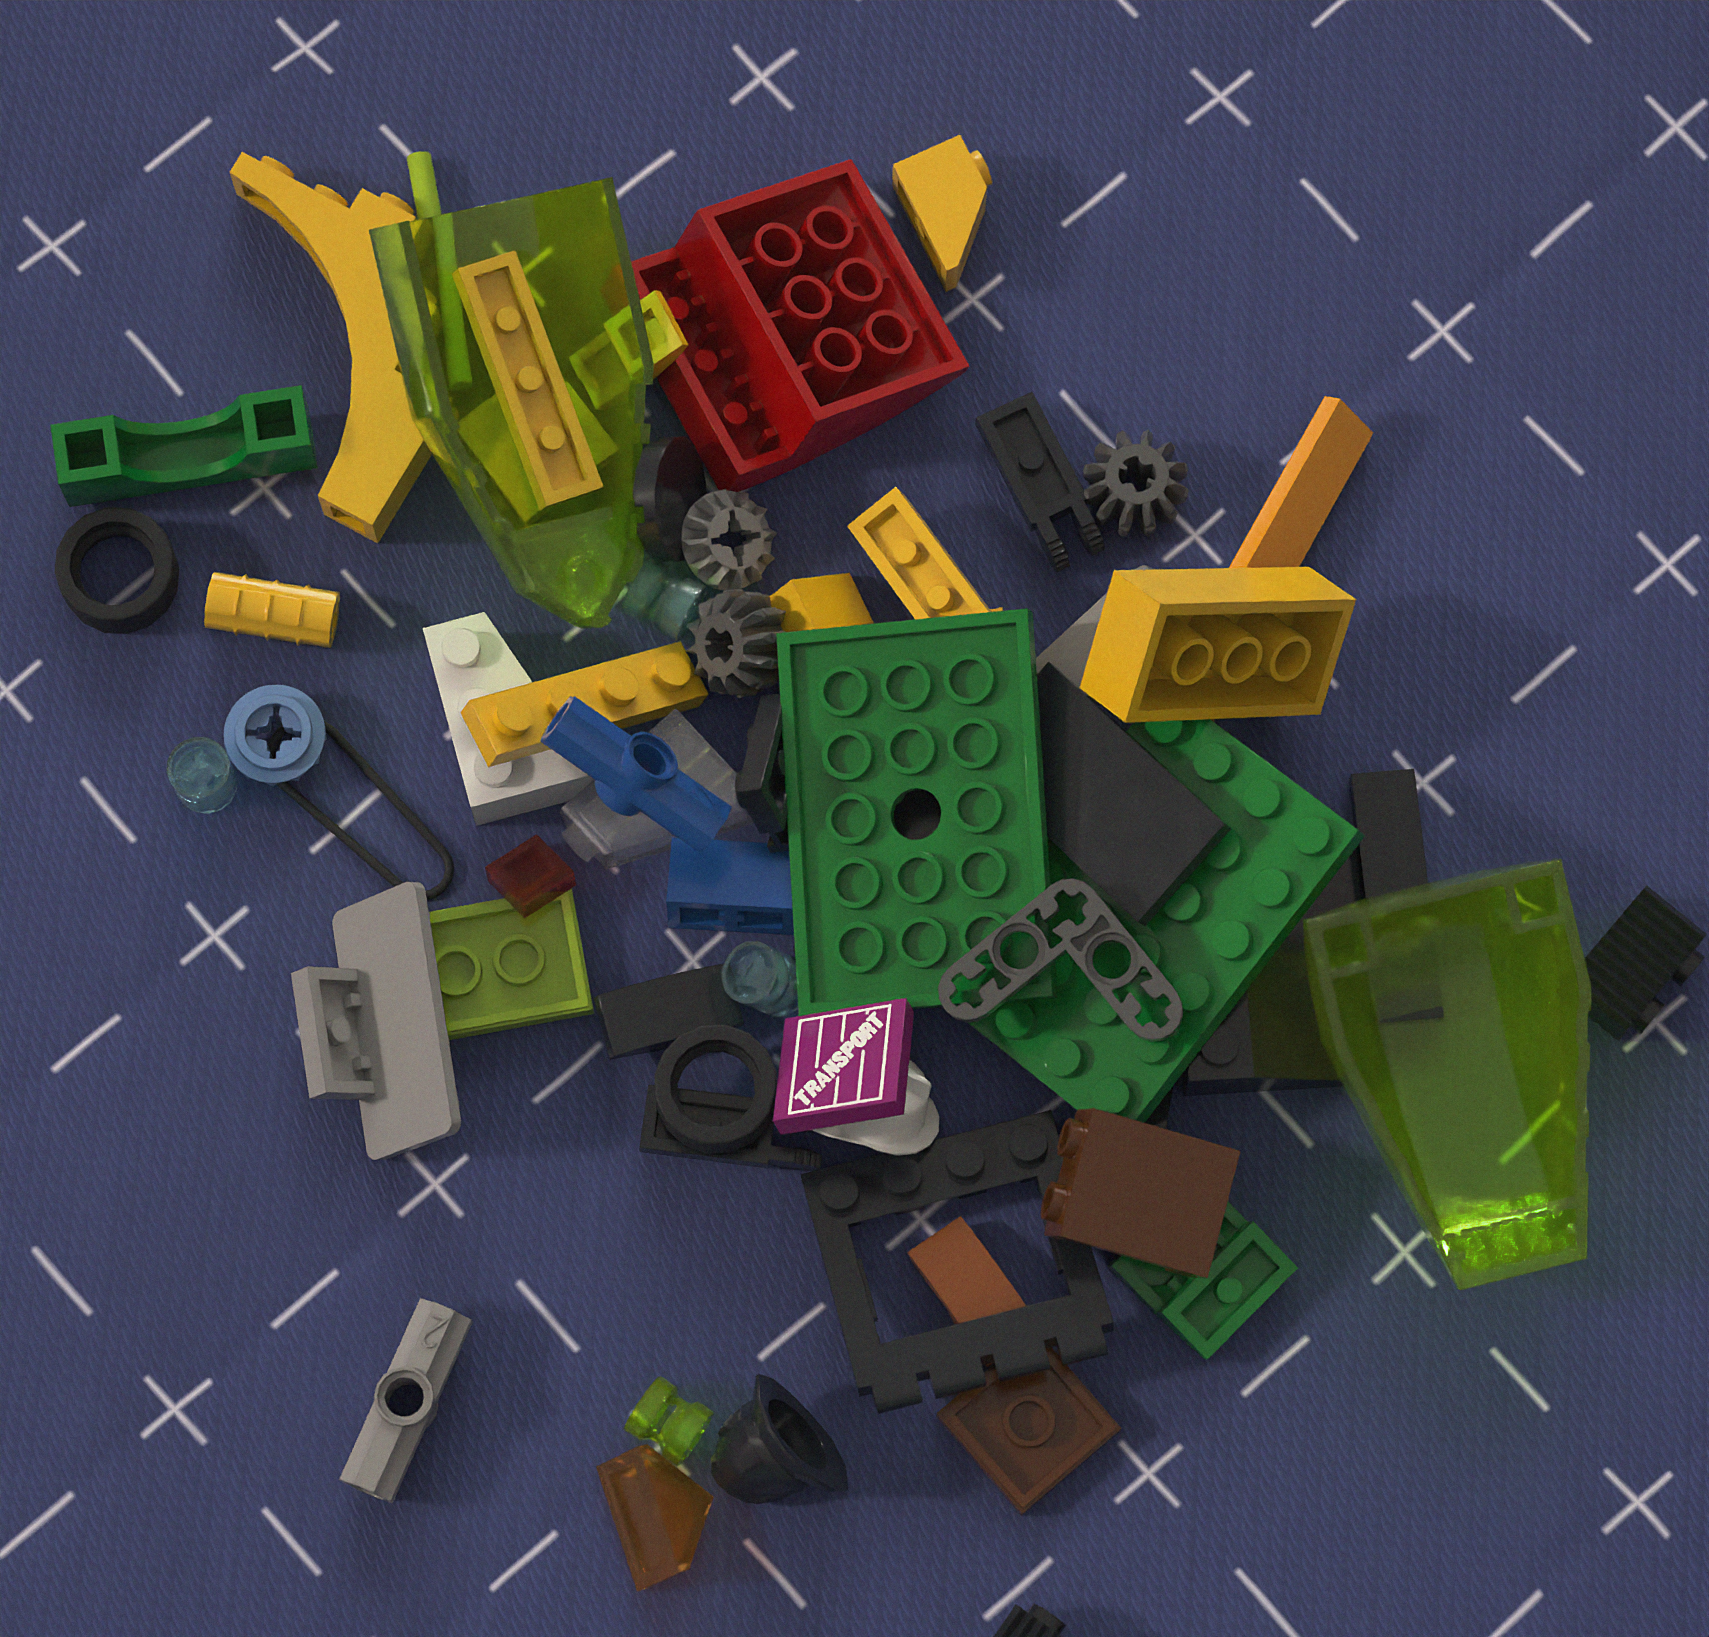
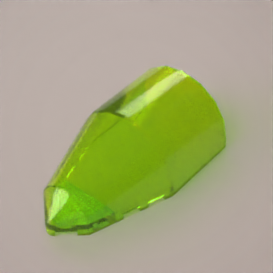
M613 177L370 229L369 234L411 419L516 594L581 629L602 628L608 625L612 620L608 614L626 583H631L635 580L644 562V547L636 529L637 523H645L644 507H635L633 486L636 467L643 451V445L650 443L651 424L644 423L646 385L653 384L654 371L653 358ZM514 250L517 253L603 484V488L595 493L541 511L539 510L452 273L460 267Z

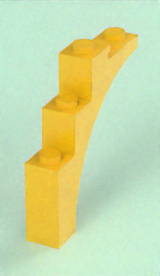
M242 152L230 170L236 194L276 220L308 252L333 290L346 322L352 356L350 408L339 452L321 487L318 498L325 516L378 544L453 420L450 402L445 397L446 391L442 386L418 373H415L412 378L408 377L437 329L433 308L429 306L430 300L422 292L401 282L396 287L392 286L421 239L417 219L413 215L414 210L406 202L390 193L383 192L378 197L363 188L351 207L347 208V201L334 190L319 184L312 189L295 180L294 173L281 162L268 156H263L259 161Z

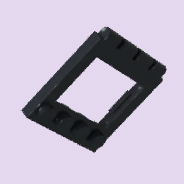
M1051 1110L935 1139L929 1147L916 1154L893 1155L881 1153L800 1174L859 1397L872 1394L878 1414L923 1403L918 1382L930 1379L935 1399L986 1387L987 1383L982 1367L985 1364H994L999 1383L1050 1370L1046 1349L1057 1346L1063 1366L1108 1355L1103 1334L1114 1331V1322L1092 1247L1065 1239L1047 1237L1057 1273L1064 1276L1069 1294L1067 1296L880 1344V1337L877 1334L874 1323L878 1322V1317L861 1258L857 1259L853 1238L849 1231L850 1227L861 1225L864 1220L895 1213L896 1216L924 1209L926 1204L953 1197L959 1199L986 1193L988 1188L1016 1181L1025 1183L1036 1180L1038 1192L1043 1201L1048 1185L1052 1181L1058 1182L1064 1157L1058 1156L1057 1153L1059 1135ZM1042 1220L1045 1228L1047 1221Z

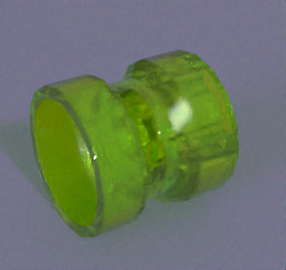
M660 1375L637 1403L624 1426V1431L639 1441L651 1440L660 1447L662 1457L679 1467L705 1433L715 1412L699 1401L687 1402L678 1395L677 1386ZM674 1405H676L677 1407L673 1410L669 1418L666 1420ZM666 1420V1422H665V1424L663 1425V1427L661 1428L660 1432H659V1433H656V1432L658 1431V1429L661 1427V1425L663 1424V1422Z

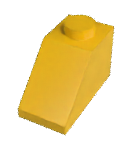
M961 135L893 164L892 187L945 292L956 288L986 210L987 186L992 184L989 169L981 153L978 150L969 153Z

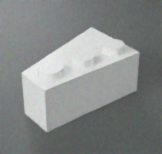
M485 612L423 628L476 826L597 794L594 784L595 779L552 749L488 767L460 712L471 699L529 684L532 681Z

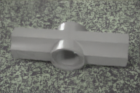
M420 1298L387 1373L382 1376L376 1385L374 1403L339 1480L377 1499L393 1504L425 1429L430 1426L436 1417L439 1406L438 1400L473 1324L471 1319L441 1304ZM409 1384L422 1389L424 1400L416 1413L411 1416L402 1417L390 1411V1397L396 1389Z

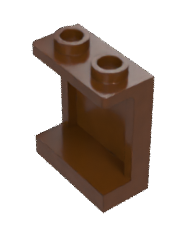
M1095 1108L1078 1109L1074 1119L1068 1118L1060 1133L1057 1153L1058 1156L1064 1157L1058 1182L1052 1181L1048 1185L1043 1197L1041 1219L1047 1221L1044 1236L1073 1241L1166 1268L1165 1271L1182 1276L1208 1278L1241 1151Z

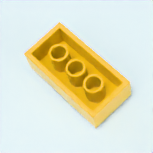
M1310 567L1114 570L1079 688L1125 723L1320 715L1356 599Z

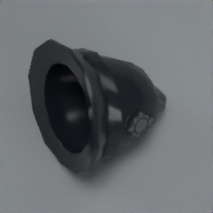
M757 1374L753 1399L744 1404L741 1410H736L724 1422L717 1433L719 1438L715 1452L711 1457V1474L717 1484L730 1496L752 1504L776 1502L811 1487L828 1492H846L849 1490L846 1465L832 1438L813 1415L775 1379Z

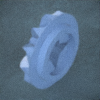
M266 685L246 693L232 707L224 726V745L231 762L247 779L264 782L272 787L277 783L290 780L299 781L301 776L313 765L319 764L320 754L324 742L327 740L325 723L318 706L302 691L286 685ZM276 712H279L285 732L295 734V737L292 740L282 741L280 751L276 752V759H273L267 742L257 739L256 736L271 730L272 722H275Z

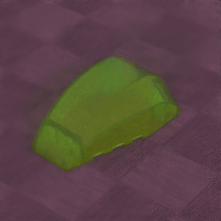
M1561 858L1479 870L1353 901L1303 920L1304 952L1321 1043L1377 1150L1456 1288L1463 1290L1587 1259L1588 1172H1586V1137H1589L1587 1071H1590L1588 1011H1591V984ZM1443 1005L1444 1018L1380 1023V1020Z

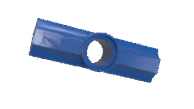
M570 696L560 707L541 737L540 742L595 779L594 784L598 796L612 811L630 817L642 812L696 851L702 852L713 841L732 809V806L680 771L676 755L660 737L647 732H638L631 736L575 696Z

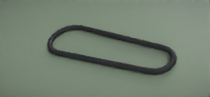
M324 721L326 733L331 736L442 858L445 867L443 879L437 886L425 891L427 900L436 898L445 892L452 882L454 874V864L450 853L335 727ZM283 725L277 728L268 741L273 759H275L277 744L287 734ZM287 781L276 784L395 887L404 883Z

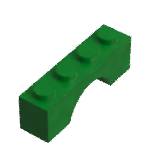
M302 385L238 395L233 403L215 413L185 421L141 423L128 421L115 415H108L50 425L58 485L69 507L318 468L310 410Z

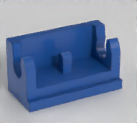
M672 837L666 899L668 928L794 935L789 851L770 853L767 848L768 843L713 840L701 852L694 850L679 838Z

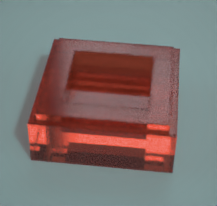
M537 834L485 867L488 882L524 918L576 886L574 871Z

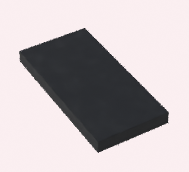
M1048 661L1037 674L1047 837L1138 923L1146 926L1232 828L1061 670Z

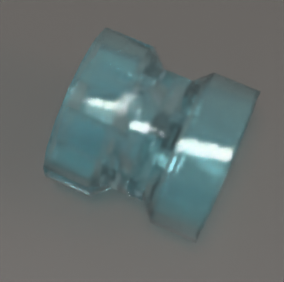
M649 557L638 571L626 594L622 612L638 621L649 619L657 623L662 634L678 642L688 632L689 627L687 625L696 619L699 613L698 604L704 602L708 588L691 577L682 580L672 575L669 565Z
M192 737L182 741L172 750L167 760V775L178 799L186 808L196 813L211 814L222 810L232 801L237 791L238 778L226 750L218 742L208 737Z
M746 941L731 951L722 968V982L726 993L733 1000L749 1007H754V1009L773 1017L787 1016L798 1009L795 957L759 941Z

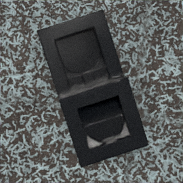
M728 963L655 978L597 995L594 998L610 1060L665 1050L679 1035L702 1025H728L738 1029L744 1024Z

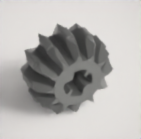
M1149 429L1143 431L1139 444H1132L1130 436L1122 430L1116 435V449L1100 442L1094 451V456L1098 463H1090L1084 466L1083 479L1092 484L1084 490L1086 504L1093 506L1101 505L1096 515V521L1099 525L1107 524L1115 517L1120 519L1118 534L1122 538L1128 536L1132 523H1139L1141 531L1145 536L1149 537L1155 533V518L1171 525L1177 517V511L1173 504H1181L1187 501L1189 490L1179 482L1187 477L1188 467L1184 462H1170L1175 452V446L1172 444V441L1162 444L1155 450L1151 447L1153 433ZM1135 475L1139 484H1146L1145 490L1136 492L1132 483H1125L1126 477Z
M742 589L724 590L722 594H716L715 598L698 604L700 618L687 625L695 635V644L686 651L697 656L699 661L694 675L708 679L710 692L737 695L738 698L755 696L757 692H763L764 688H771L774 684L779 683L776 633L786 632L781 627L786 611L771 607L770 595L761 594L760 592L743 591Z

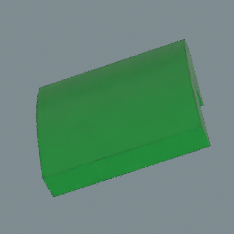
M1227 1202L1208 1278L1182 1276L1165 1271L1166 1268L1122 1255H1117L1107 1265L1160 1320L1204 1360H1208L1298 1269L1254 1221H1247L1229 1202Z

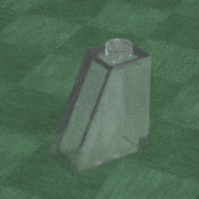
M676 708L648 732L660 737L670 746L676 755L680 771L732 806L726 822L716 835L754 823L747 809H742L738 804L735 794V778L737 773ZM595 779L561 808L564 824L568 827L562 832L563 838L585 862H588L594 856L606 870L671 850L672 837L677 838L642 812L630 817L612 811L598 796L594 784Z

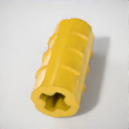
M214 572L206 597L204 626L209 629L233 632L235 636L240 633L264 637L267 641L269 639L296 642L298 646L308 644L331 648L338 622L340 593L311 588L309 584L299 586L280 583L278 579L268 581L249 578L247 574L237 576Z

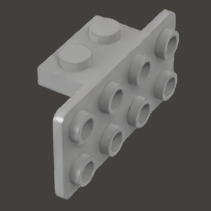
M404 882L335 913L332 926L339 968L307 966L291 973L309 1099L359 1100L366 1151L373 1160H387L456 1134L461 1126L459 1100L457 1097L424 886L419 882Z

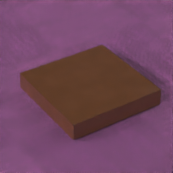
M1052 1347L1046 1349L1050 1370L999 1383L993 1365L984 1372L987 1383L986 1387L960 1393L936 1413V1417L1021 1516L1122 1429L1067 1365H1062L1060 1356Z

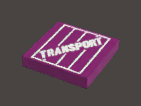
M907 998L785 1018L773 1122L781 1135L904 1115L914 1011Z

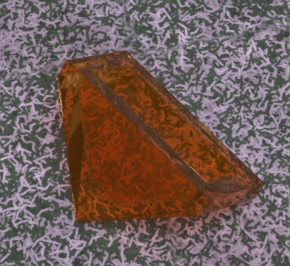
M648 1444L637 1446L596 1466L637 1592L649 1589L689 1570L713 1496Z

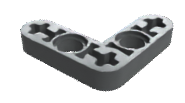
M1062 879L1049 886L951 965L941 976L938 986L939 1000L946 1012L953 1018L966 1023L978 1022L993 1013L1048 967L1068 953L1130 1031L1140 1039L1149 1042L1163 1041L1174 1035L1183 1019V1005L1176 990L1097 893L1085 882L1077 879ZM1066 893L1072 900L1083 895L1088 900L1082 907L1086 918L1085 921L1076 926L1068 919L1053 929L1054 935L1062 939V941L1051 949L1042 930L1028 920L1037 912H1040L1046 924L1060 911L1056 902L1060 895ZM1023 932L1030 934L1038 943L1039 952L1037 959L1025 969L1011 968L1004 963L1001 957L1003 942L1014 933ZM1107 942L1123 944L1131 954L1130 967L1119 978L1108 979L1102 977L1093 966L1095 951ZM986 953H989L996 969L1007 979L1011 980V982L999 990L998 984L993 978L979 991L980 996L984 1000L980 1006L973 1009L970 1004L965 1002L956 1007L952 999L957 995L958 990L953 983L962 975L970 982L983 975L987 969L977 961ZM1143 969L1147 970L1152 976L1151 980L1141 983V987L1149 997L1157 1001L1165 996L1171 1002L1165 1010L1169 1022L1161 1028L1153 1022H1149L1144 1026L1137 1022L1136 1018L1141 1015L1142 1009L1130 992L1123 1002H1119L1113 995L1114 992L1130 986Z

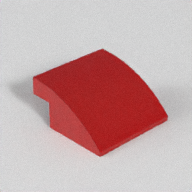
M852 159L698 209L673 248L622 264L607 288L620 313L654 290L661 291L688 343V347L656 378L692 443L695 445L718 490L726 489L727 491L740 492L793 470L902 413L965 373L970 367Z

